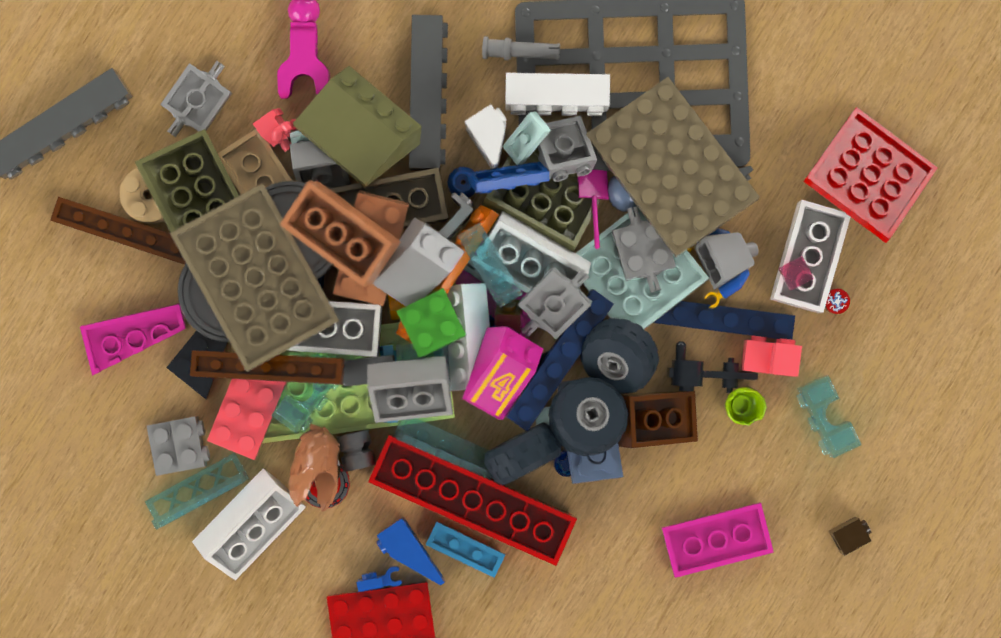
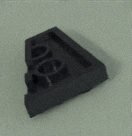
M195 331L166 368L203 398L207 399L214 378L190 376L192 350L225 352L228 342L212 340Z

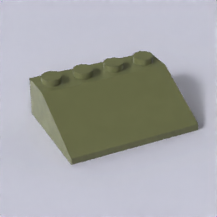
M350 66L330 79L293 122V126L364 187L368 186L419 146L421 139V125Z
M205 129L135 161L170 233L239 196Z
M537 148L524 164L539 162V150ZM508 156L503 167L515 166L516 163ZM577 173L569 174L565 180L560 182H554L552 178L549 181L540 182L536 186L521 185L510 190L503 188L492 190L487 194L482 203L483 206L492 209L499 216L502 211L506 212L572 252L577 247L593 216L592 198H579Z

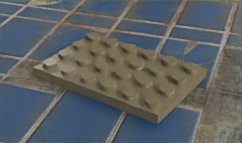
M669 77L586 133L593 148L676 258L760 198Z
M263 183L170 233L246 372L339 322L337 315L292 234L280 225L283 218Z

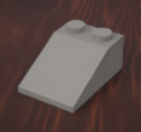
M414 218L400 238V245L373 285L403 305L408 306L426 297L451 273L465 251L425 223Z

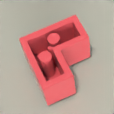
M751 336V340H744L741 362L742 371L798 377L802 346L795 345L796 340L780 338L776 340V343L766 342L767 337Z

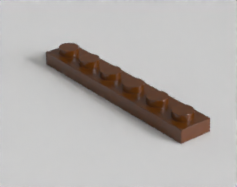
M58 196L50 221L184 265L186 264L170 233Z
M192 350L190 376L343 385L345 359L277 355L246 372L237 353Z

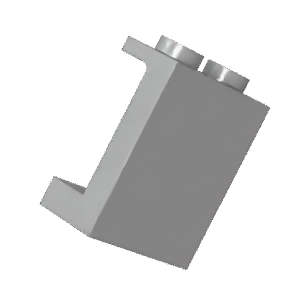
M454 192L451 196L452 200L461 208L438 232L449 241L470 219L474 211L472 208L474 206L473 202L463 193L458 196Z

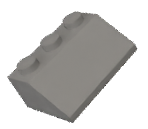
M446 356L368 364L367 387L375 423L453 415Z

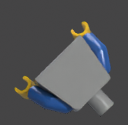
M718 228L694 246L713 289H719L716 293L709 292L706 294L704 300L709 296L716 298V303L709 308L717 307L721 298L724 297L726 299L743 287L749 277V269L754 266L753 257L759 253L756 243L750 242L746 244L742 234L738 232L730 233L728 230ZM692 246L691 248H689L687 251H688V252H691V250L693 249V246Z

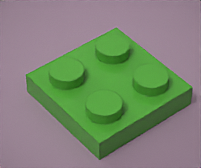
M444 288L397 311L419 358L467 336Z

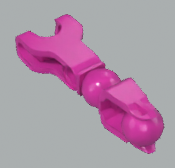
M291 0L289 3L288 15L292 21L290 22V56L281 64L277 71L278 94L281 99L291 97L294 81L300 76H310L314 80L316 94L330 81L328 68L318 59L316 20L320 14V7L316 0Z

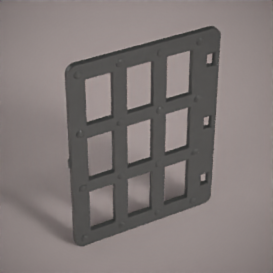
M744 0L528 1L521 2L516 6V42L534 43V21L588 19L589 48L560 49L559 60L516 57L517 73H535V66L589 64L590 74H605V64L659 62V83L669 77L675 85L674 61L728 60L729 89L680 90V93L690 106L730 105L731 134L713 136L737 167L745 166L750 161ZM726 14V44L674 45L673 16ZM657 17L658 46L604 48L603 18ZM645 92L610 93V106L608 109L624 108ZM526 111V115H518L519 125L529 112L534 111ZM603 112L602 116H591V130L607 119L606 112ZM594 149L597 161L592 170L611 171Z

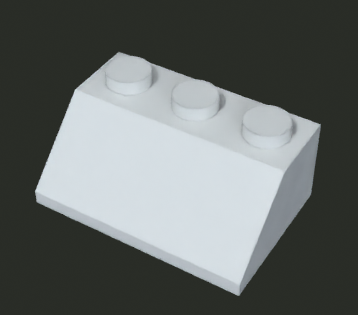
M489 105L467 119L465 127L489 167L495 169L499 166L507 120L499 107L494 110L493 106Z

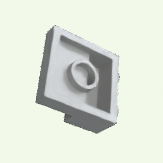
M581 116L546 123L551 131L537 148L539 150L538 160L548 169L549 179L553 178L554 182H560L565 180L569 174L577 173L578 176H585L591 173L596 164L597 157L591 141L586 135L587 131Z
M198 416L147 426L156 476L207 466L210 454L208 446L203 445L202 436L205 435V427L203 421H199Z

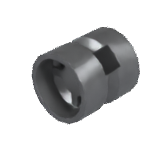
M369 430L336 437L337 442L340 444V451L344 452V456L341 458L344 472L376 465L374 452L368 447L371 444Z

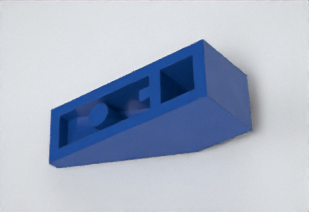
M404 517L376 535L379 539L376 543L383 554L388 552L393 559L440 586L445 583V578Z

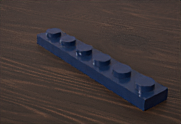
M591 289L587 295L592 301L591 305L558 337L531 380L505 416L525 431L530 429L581 354L582 345L587 335L599 322L604 320L614 305L594 289Z
M680 301L653 322L656 324L792 340L795 315L717 306L712 309L709 308L711 306L709 304Z

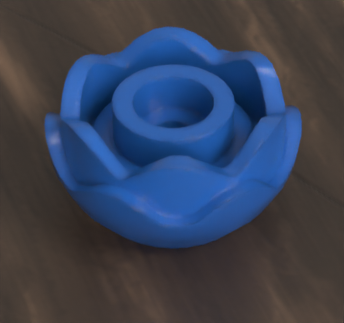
M458 167L449 174L447 185L452 195L454 192L458 196L463 193L469 198L476 192L468 183V173L475 172L468 167ZM462 180L466 182L464 185L461 184Z

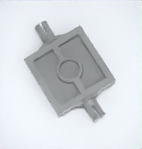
M216 60L208 73L200 71L190 63L160 104L170 111L176 119L167 132L177 137V134L184 125L193 127L199 132L208 129L232 95L217 80V77L225 68L223 64Z
M631 207L627 209L631 224L612 231L626 281L636 278H647L650 293L655 292V290L657 292L661 290L657 275L662 271L676 267L673 254L649 221L640 220L637 207H633V209Z
M553 267L519 301L518 306L530 318V321L521 329L525 336L529 337L539 327L557 339L591 305L592 301L579 288L589 278L587 273L584 274L585 271L580 270L570 280Z

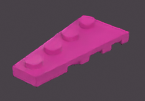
M179 303L80 326L92 376L187 328Z

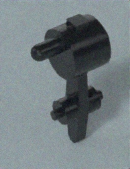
M683 341L677 342L675 360H672V368H667V377H671V385L679 386V391L694 392V387H703V378H722V388H727L726 393H731L733 388H738V379L758 380V373L739 372V363H734V358H728V362H723V371H703L704 361L686 360V344Z

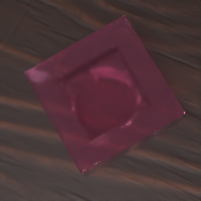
M803 256L778 268L790 291L814 279Z

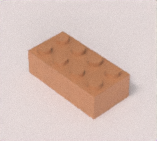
M308 181L280 224L363 287L373 285L401 243V241L319 181Z
M358 191L354 208L400 240L409 203ZM340 269L333 294L381 306H384L387 294L375 285L363 287Z

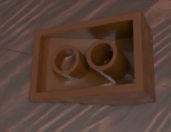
M695 391L621 395L625 400L628 417L626 430L618 442L619 447L640 448L698 441Z

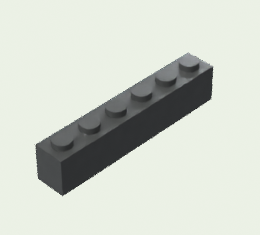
M412 15L410 117L421 125L420 145L409 153L410 170L439 168V171H441V164H446V149H441V139H446V124H441L442 114L447 112V99L442 98V88L447 89V73H442V65L447 63L448 48H443V38H448V23L443 22V15Z
M113 68L109 69L1 139L0 177L4 179L9 178L10 180L16 178L23 172L22 168L29 164L33 166L44 159V154L50 150L55 152L65 145L64 141L70 137L76 138L87 131L86 127L93 122L98 124L108 117L107 113L113 109L120 110L129 104L128 100L133 96L117 71Z

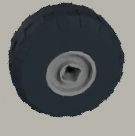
M609 318L599 322L585 338L580 355L585 372L591 378L605 380L613 385L620 394L635 393L643 389L654 375L659 363L658 348L648 331H645L639 324L630 322L631 320Z
M584 377L566 384L554 396L548 414L549 426L557 442L567 451L581 456L597 455L612 448L622 438L627 427L628 410L623 396L620 395L613 385L600 378Z
M543 422L486 452L484 463L493 480L500 485H505L561 455L562 445L555 439L550 426Z

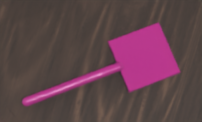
M592 170L588 175H577L579 198H592L595 249H599L597 199H609L607 171Z

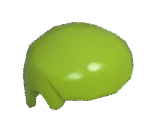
M750 387L737 388L727 396L725 401L727 416L734 423L750 426L757 420H762L767 409L765 398L757 390Z

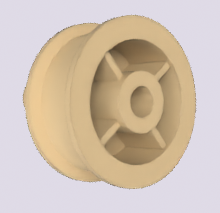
M138 168L132 170L124 178L120 187L119 195L122 207L131 217L139 222L146 224L163 222L164 219L153 197L151 199L146 198L147 193L150 191Z

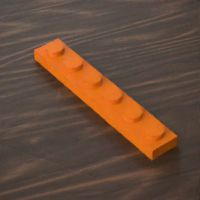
M481 204L478 209L473 211L470 221L464 230L457 235L456 242L454 243L465 252L451 273L428 295L444 288L446 294L449 292L499 214ZM400 321L396 334L412 344Z

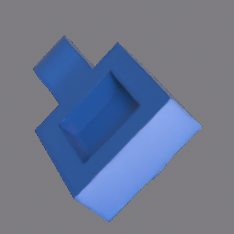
M399 566L390 567L385 575L377 576V572L361 574L362 579H358L356 582L358 592L383 588L384 586L401 585L402 580L395 581L391 578L392 572L400 570Z

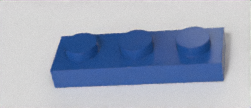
M541 162L468 173V183L476 193H490L492 190L502 188L510 190L521 185L536 186L540 182L549 181V171Z

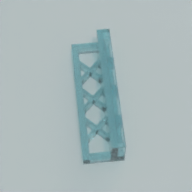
M417 418L400 420L394 433V437L397 440L491 480V475L484 463L485 453L489 451L488 449Z
M233 453L150 498L145 503L154 518L152 523L157 530L248 481L249 477L236 453ZM232 460L239 473L231 478L222 476L223 465ZM219 467L217 474L211 472ZM206 474L216 477L213 488L209 490L198 487L201 477ZM219 479H224V480H226V481H224V482L218 484ZM196 480L195 486L189 484ZM183 486L194 489L191 500L187 502L176 499L179 489ZM197 491L204 492V493H202V494L196 496ZM174 492L173 498L167 497V495ZM160 499L171 501L169 511L160 516L153 503ZM175 503L181 504L180 506L174 508Z

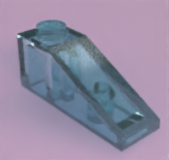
M481 223L458 236L495 302L500 307L523 294Z

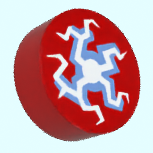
M842 289L830 290L825 309L832 314L845 312L850 305V297L847 292Z

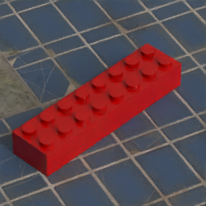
M392 434L388 436L368 483L555 566L558 564L577 521V517L509 486L500 485L491 478Z

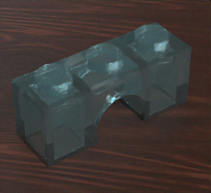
M320 353L315 355V357H324ZM312 383L313 393L308 400L298 401L288 394L271 416L295 434L301 430L305 432L314 421L310 417L315 410L321 411L329 399L326 395L331 389L336 391L340 385Z
M824 375L797 388L800 393L796 395L802 409L807 408L811 416L807 418L813 432L818 431L822 439L818 442L825 455L829 454L830 457L836 458L862 445L851 422L845 421L839 425H832L826 419L825 412L827 406L833 401L840 399L829 375Z

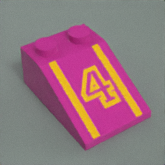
M508 327L487 328L462 399L493 417L503 420L535 374L543 348Z

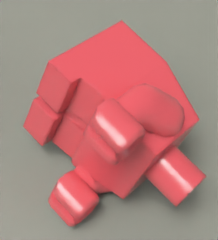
M273 109L254 122L253 125L260 136L273 147L280 145L283 151L287 152L290 150L291 144L288 140L290 138L289 133H291V130H296L293 126V122L296 119L284 122L281 116L284 113L281 109Z

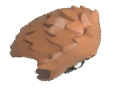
M310 424V430L301 435L299 438L301 441L294 453L295 458L291 465L288 482L290 498L295 506L298 507L302 500L306 499L314 480L318 489L317 504H320L321 511H326L337 494L341 469L338 461L340 444L325 427Z

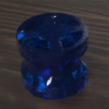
M567 450L561 451V455L554 459L555 470L564 477L571 476Z

